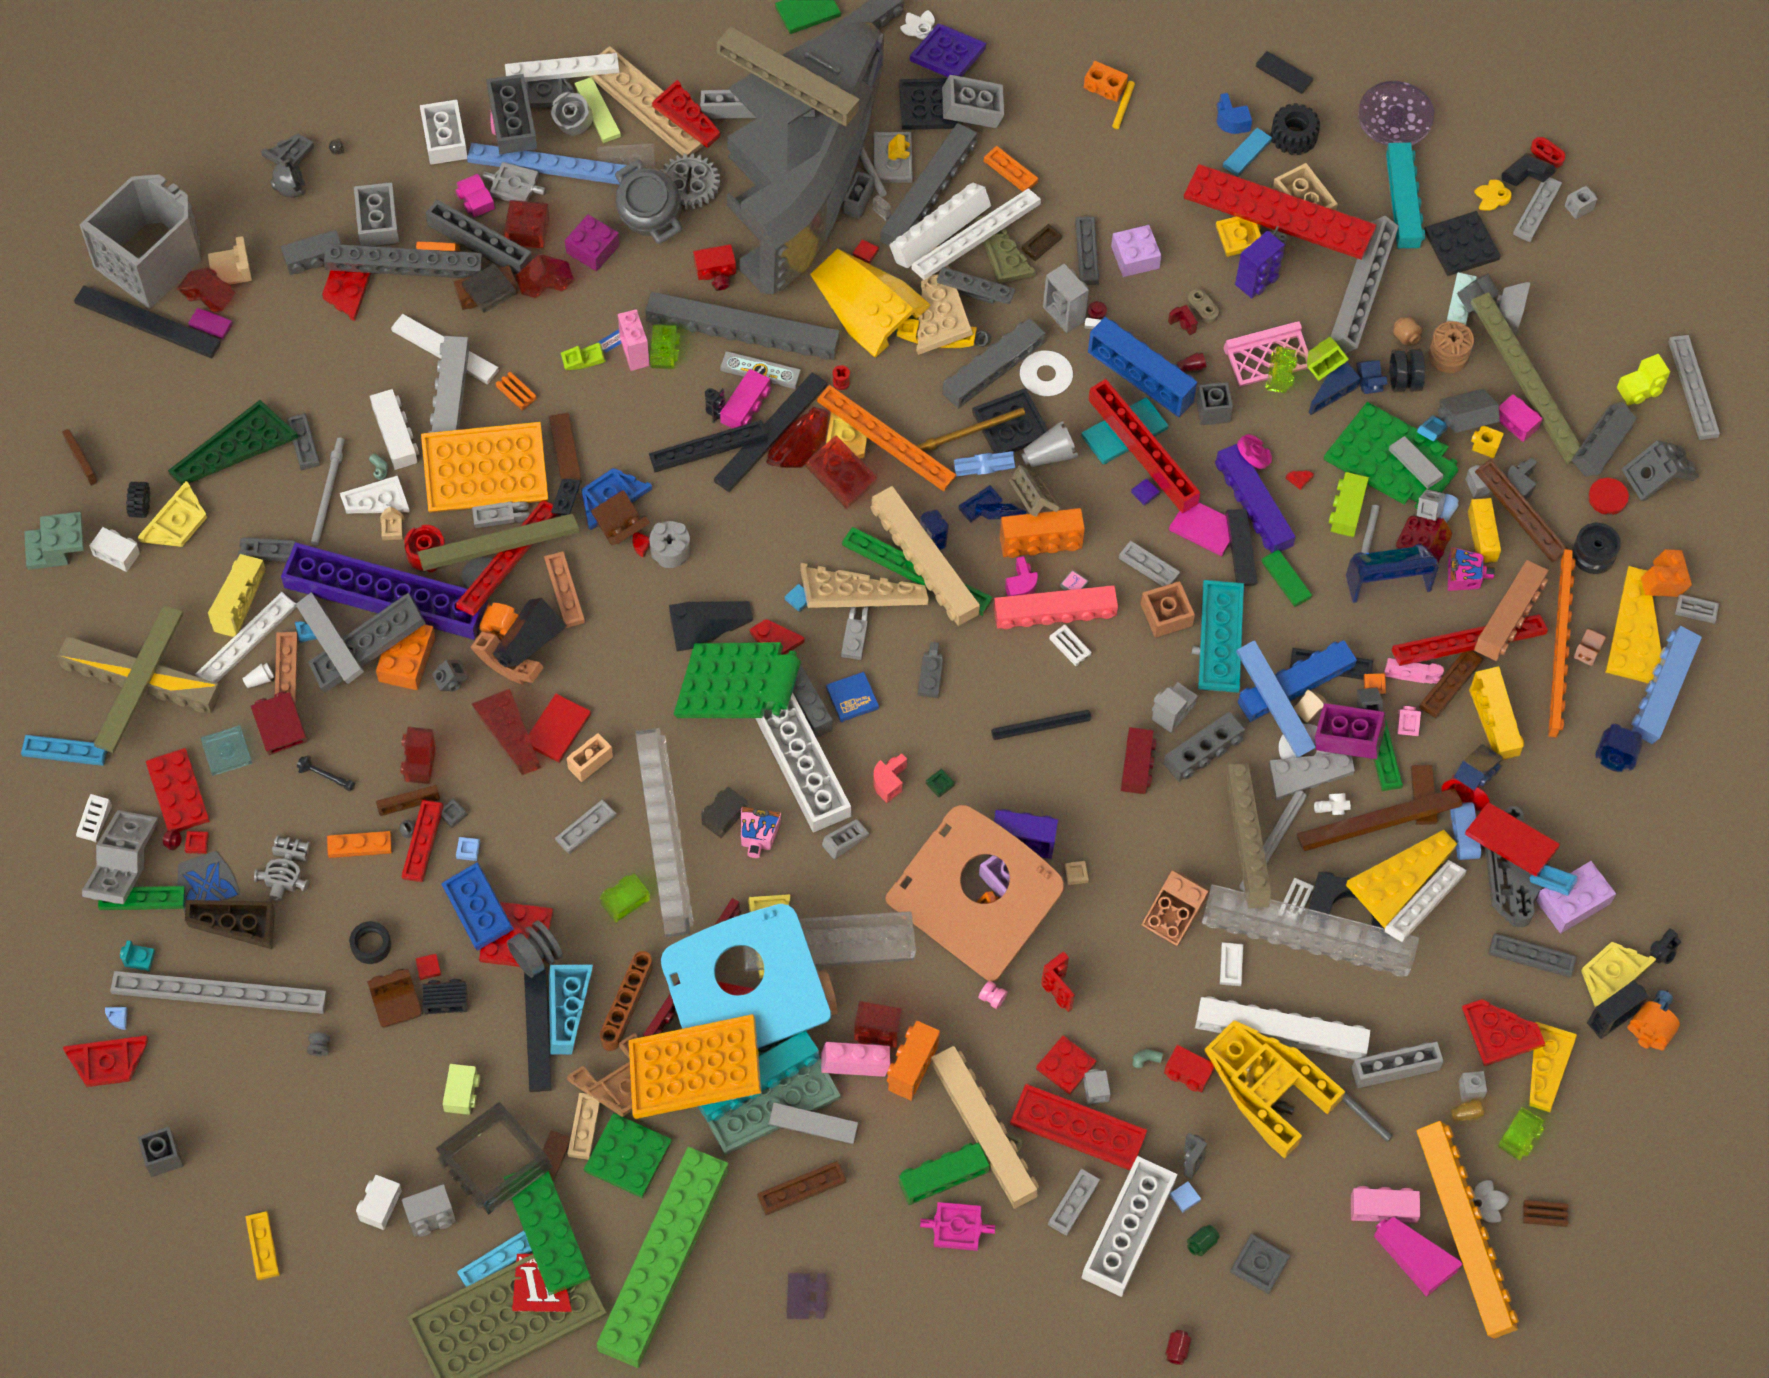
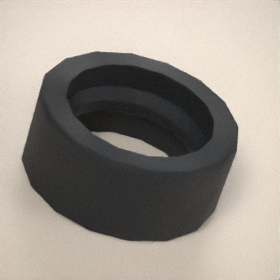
M373 921L363 922L351 932L349 939L350 948L355 958L360 962L366 964L378 963L389 954L391 948L390 936L386 928L380 923ZM370 932L380 934L383 944L379 950L372 953H364L359 949L358 940L361 936Z

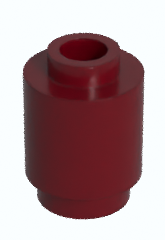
M1175 1330V1332L1170 1333L1165 1352L1167 1356L1166 1361L1176 1365H1183L1184 1360H1187L1192 1338L1188 1336L1186 1331Z

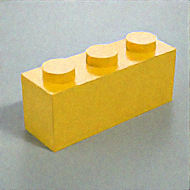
M1491 498L1472 499L1468 509V516L1475 553L1483 555V563L1497 562L1501 547Z

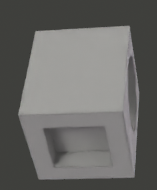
M1584 186L1567 196L1565 207L1575 219H1578L1594 210L1597 197L1593 191Z
M1475 465L1468 469L1465 479L1474 499L1493 494L1475 473L1481 467L1480 465Z
M1426 489L1419 497L1416 516L1436 521L1443 512L1446 494Z
M1089 1070L1088 1073L1084 1074L1083 1079L1087 1104L1109 1102L1110 1089L1106 1070Z
M1484 1071L1462 1073L1458 1081L1461 1101H1483L1487 1093Z

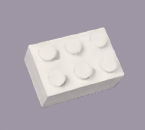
M451 100L420 105L430 165L467 159L458 101Z

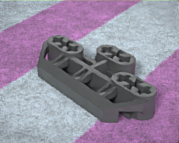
M1511 806L1503 810L1524 823V815L1520 808ZM1485 847L1491 905L1513 927L1528 926L1534 915L1533 901L1543 887L1531 883V874L1507 859L1506 862H1497V858H1501V856ZM1503 874L1507 876L1509 889H1500V885H1504ZM1506 901L1510 903L1511 916L1502 908Z

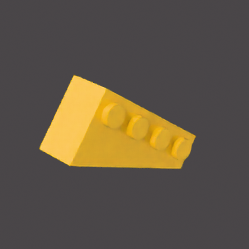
M1499 666L1476 672L1469 691L1491 749L1502 756V760L1520 756L1524 747V740L1519 734Z

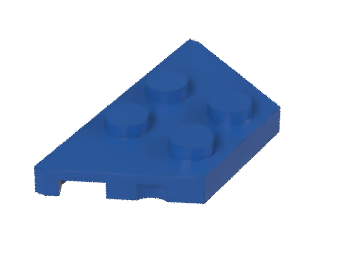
M612 468L582 488V497L589 529L592 530L598 526L591 513L593 508L621 490L625 491L632 503L652 490V485L648 482L646 484L636 480V477L629 474L626 475L622 471Z

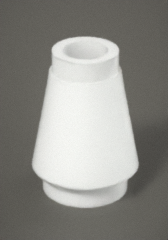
M261 663L242 679L249 689L271 682V679L275 676L268 663L264 665Z

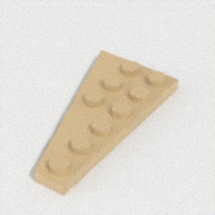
M941 270L921 281L922 295L920 296L931 306L919 316L920 323L916 349L918 355L973 335L958 290L937 283Z
M800 564L808 608L928 605L925 585L903 581L898 584L888 582L887 578L875 580L870 579V575L843 570L831 572L826 571V567L818 566V569L807 567L808 564Z

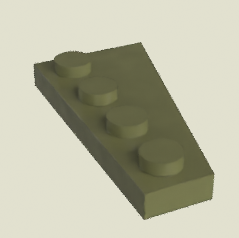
M985 216L977 217L976 222ZM1005 228L983 242L998 284L1035 276L1036 271L1033 267L1029 266L1026 257L1019 252L1016 243L1009 238Z

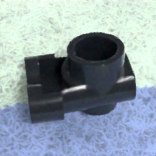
M1669 928L1660 941H1655L1651 945L1650 955L1656 959L1655 962L1660 963L1662 961L1665 964H1669L1674 960L1676 956L1675 949L1681 943L1678 939V934Z

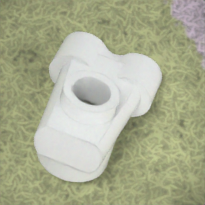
M1345 793L1329 794V801H1317L1314 803L1316 813L1332 811V815H1343L1345 810H1350L1351 807L1350 801H1346Z

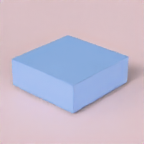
M459 837L456 859L477 861L480 839Z
M1186 1182L1170 1193L1171 1198L1182 1213L1201 1200L1189 1182Z

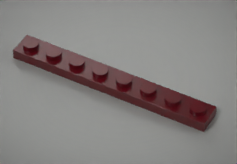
M732 898L715 925L740 916L739 901ZM671 993L644 1032L643 1037L663 1033L662 1029L665 1024H670L674 1018L676 1008Z

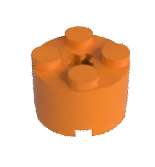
M489 603L479 628L482 632L494 634L498 639L502 640L519 615L514 613V608L500 603H493L491 606Z
M1647 1001L1641 1006L1627 1028L1639 1039L1638 1043L1646 1049L1652 1047L1663 1051L1677 1033L1680 1022L1669 1009L1665 1012L1660 1009L1661 1004L1653 1001Z

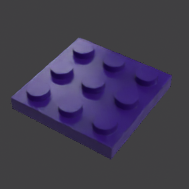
M938 23L911 53L910 62L946 77H949V75L962 77L985 51L986 43Z

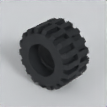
M1294 103L1292 106L1287 104L1286 108L1282 106L1275 113L1271 137L1272 142L1276 143L1275 147L1277 149L1281 148V152H1289V155H1293V153L1301 155V152L1307 153L1309 149L1312 150L1319 134L1320 119L1317 118L1316 112H1312V108H1306L1304 104L1299 106L1298 103ZM1289 127H1297L1303 131H1292Z

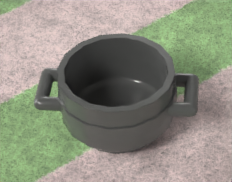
M637 159L615 173V177L620 183L616 190V207L621 220L633 232L642 236H652L657 244H661L682 231V226L678 221L682 208L681 195L676 183L665 172L656 168H646L643 162Z

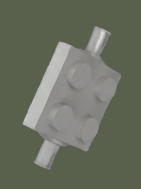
M502 162L500 169L495 174L484 171L482 179L493 181L489 192L491 197L526 206L533 193L544 196L546 192L545 187L536 186L539 176L538 171Z

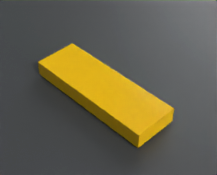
M268 1212L245 1216L257 1280L279 1276Z

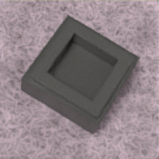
M452 799L443 807L441 818L453 828L468 814L459 803Z

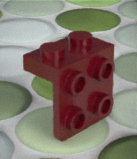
M1410 516L1396 542V547L1398 550L1424 552L1430 564L1438 565L1452 537V532L1444 518H1437L1435 521L1419 516Z

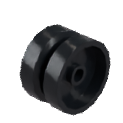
M1420 348L1410 349L1407 355L1403 349H1393L1391 351L1389 371L1391 388L1394 393L1404 392L1407 386L1411 392L1423 390L1425 364L1423 352Z
M1594 522L1585 525L1579 531L1572 548V558H1575V564L1582 571L1589 574H1600L1608 571L1613 566L1621 548L1620 537L1611 526L1604 523Z

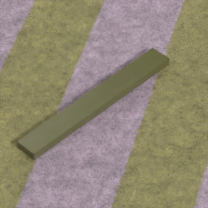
M569 514L418 551V557L425 571L579 533V527L574 515Z
M163 606L94 742L95 747L115 753L184 615L182 611Z

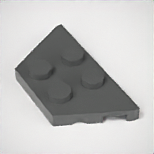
M566 78L525 82L530 108L553 107V102L559 95L565 92L574 93L572 86L566 81Z

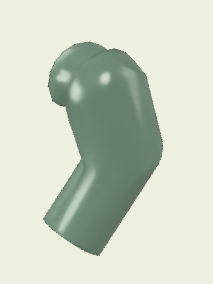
M374 453L369 458V461L376 466L373 475L378 480H382L387 476L388 464Z
M1150 1049L1141 1050L1134 1054L1132 1064L1136 1068H1142L1144 1062L1148 1060L1161 1063L1163 1053Z

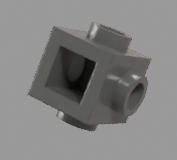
M445 660L432 674L439 690L450 692L458 690L461 684L469 677L461 660Z

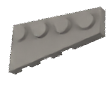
M1344 754L1270 760L1269 762L1276 801L1283 799L1284 796L1294 795L1296 791H1302L1310 787L1312 789L1318 787L1319 784L1353 775L1355 771L1352 756Z

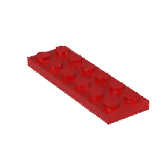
M1028 1084L1024 1086L1010 1121L1012 1126L1130 1171L1147 1133L1146 1129Z

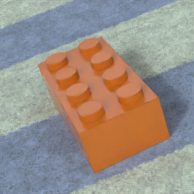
M1081 508L1057 512L1038 513L1036 517L1031 514L1001 517L1000 542L1003 557L1015 558L1019 555L1034 556L1039 553H1057L1064 550L1076 551L1082 549L1085 528Z

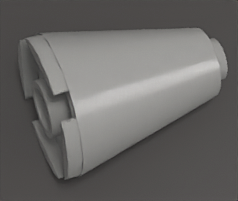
M1063 421L1056 424L1023 449L1025 453L1021 455L1026 465L1030 464L1031 467L1078 457L1077 452L1073 454L1075 446L1067 428H1062L1064 426Z

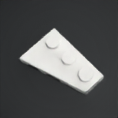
M398 476L340 493L346 514L382 513L388 507H393L400 512H410Z

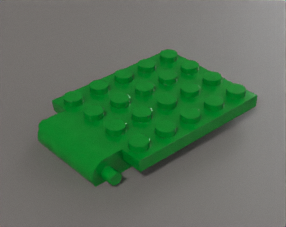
M1366 402L1324 455L1325 461L1344 472L1369 477L1367 482L1369 486L1403 505L1409 499L1415 501L1416 509H1418L1419 497L1427 488L1389 451L1390 445L1405 436L1443 474V479L1428 490L1442 493L1459 471L1456 466L1458 464L1457 460L1453 458L1448 460L1443 457L1448 451L1449 446L1438 440L1433 442L1417 432L1418 429L1369 402Z
M780 642L695 643L673 715L676 718H763L765 710H772L773 715L779 716L781 710H788L801 660L796 657L797 652L789 651L788 655H781L783 645Z

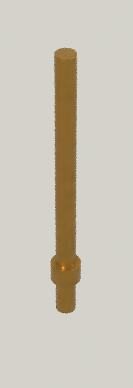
M1022 407L941 437L926 439V442L915 446L922 451L927 449L931 451L944 443L1026 414Z

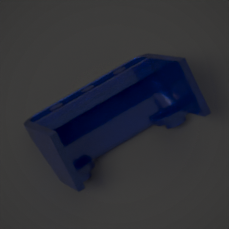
M1422 544L1366 554L1362 552L1356 553L1350 559L1346 572L1353 603L1357 602L1362 583L1423 575L1426 590L1431 592L1439 565L1430 549Z

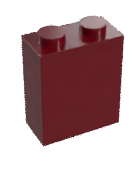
M282 691L275 694L274 698L268 700L262 698L255 701L254 705H251L268 755L308 742L295 701L290 692Z

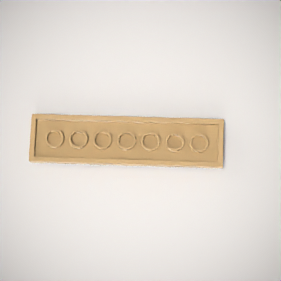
M609 46L599 54L617 53L619 73L591 75L588 77H592L594 82L682 156L686 154L688 158L692 153L694 154L704 146L652 107V102L664 92L612 47Z

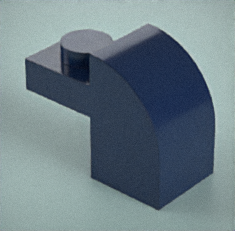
M1380 360L1357 362V374L1361 378L1359 384L1362 392L1369 394L1384 391L1383 385L1388 383L1387 376H1382Z

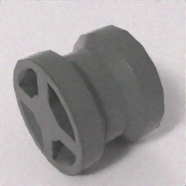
M325 1033L309 1034L308 1040L310 1045L307 1047V1053L313 1056L328 1055L329 1049L327 1044L330 1042V1036Z

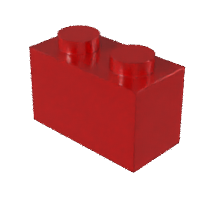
M731 244L693 251L698 281L710 280L718 275L730 276L736 274V263Z
M1177 1045L1165 1066L1164 1074L1170 1080L1180 1081L1186 1084L1188 1089L1202 1093L1215 1067L1211 1061Z

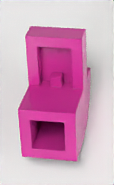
M1024 556L1016 558L1015 567L1018 576L1006 578L1005 581L1007 597L1035 594L1037 572H1031L1030 564L1026 563Z

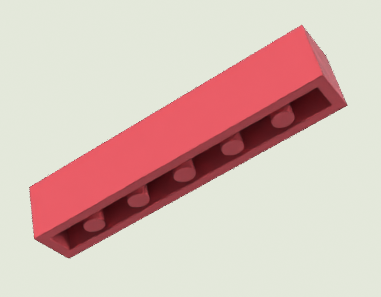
M1114 586L994 598V614L997 629H1011L1017 626L1031 627L1036 624L1050 625L1056 622L1070 623L1075 620L1090 621L1094 618L1109 619L1117 616L1118 610Z

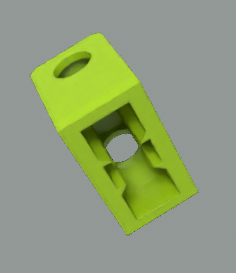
M1328 337L1308 352L1307 367L1319 381L1348 361L1349 358L1331 337Z

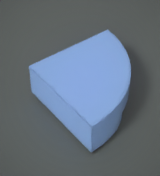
M105 1007V1013L109 1022L118 1029L126 1030L127 1007Z

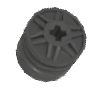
M538 920L532 923V928L530 926L525 928L527 938L518 933L507 941V946L513 958L531 978L544 970L542 959L551 965L554 963V959L558 960L563 957L561 948L554 935Z

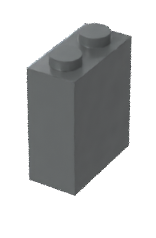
M1484 389L1439 400L1438 415L1455 433L1500 422L1499 404Z

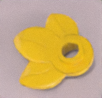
M1492 179L1488 185H1481L1474 190V193L1483 199L1479 205V210H1494L1499 205H1507L1512 198L1511 191L1508 188H1504V184L1499 180Z

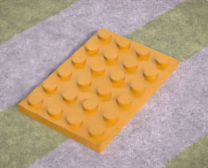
M540 422L421 434L429 513L472 509L477 506L511 501L512 503L548 501Z
M753 1014L629 1040L632 1112L635 1119L761 1093L756 1020Z

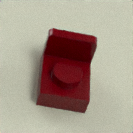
M1187 305L1176 307L1169 313L1168 322L1170 325L1179 322L1181 328L1186 330L1189 336L1196 333L1198 322Z

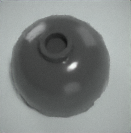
M292 158L278 163L272 172L273 179L270 180L274 190H278L281 195L290 198L306 193V190H302L301 185L305 186L303 175L299 166L292 164L294 162Z

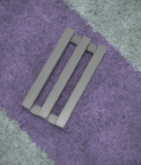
M1679 594L1675 615L1715 624L1719 603ZM1682 602L1693 604L1694 606L1682 604Z

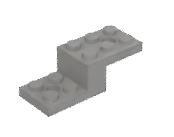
M117 810L96 845L97 866L82 889V897L115 904L125 903L144 870V847L158 825V817Z

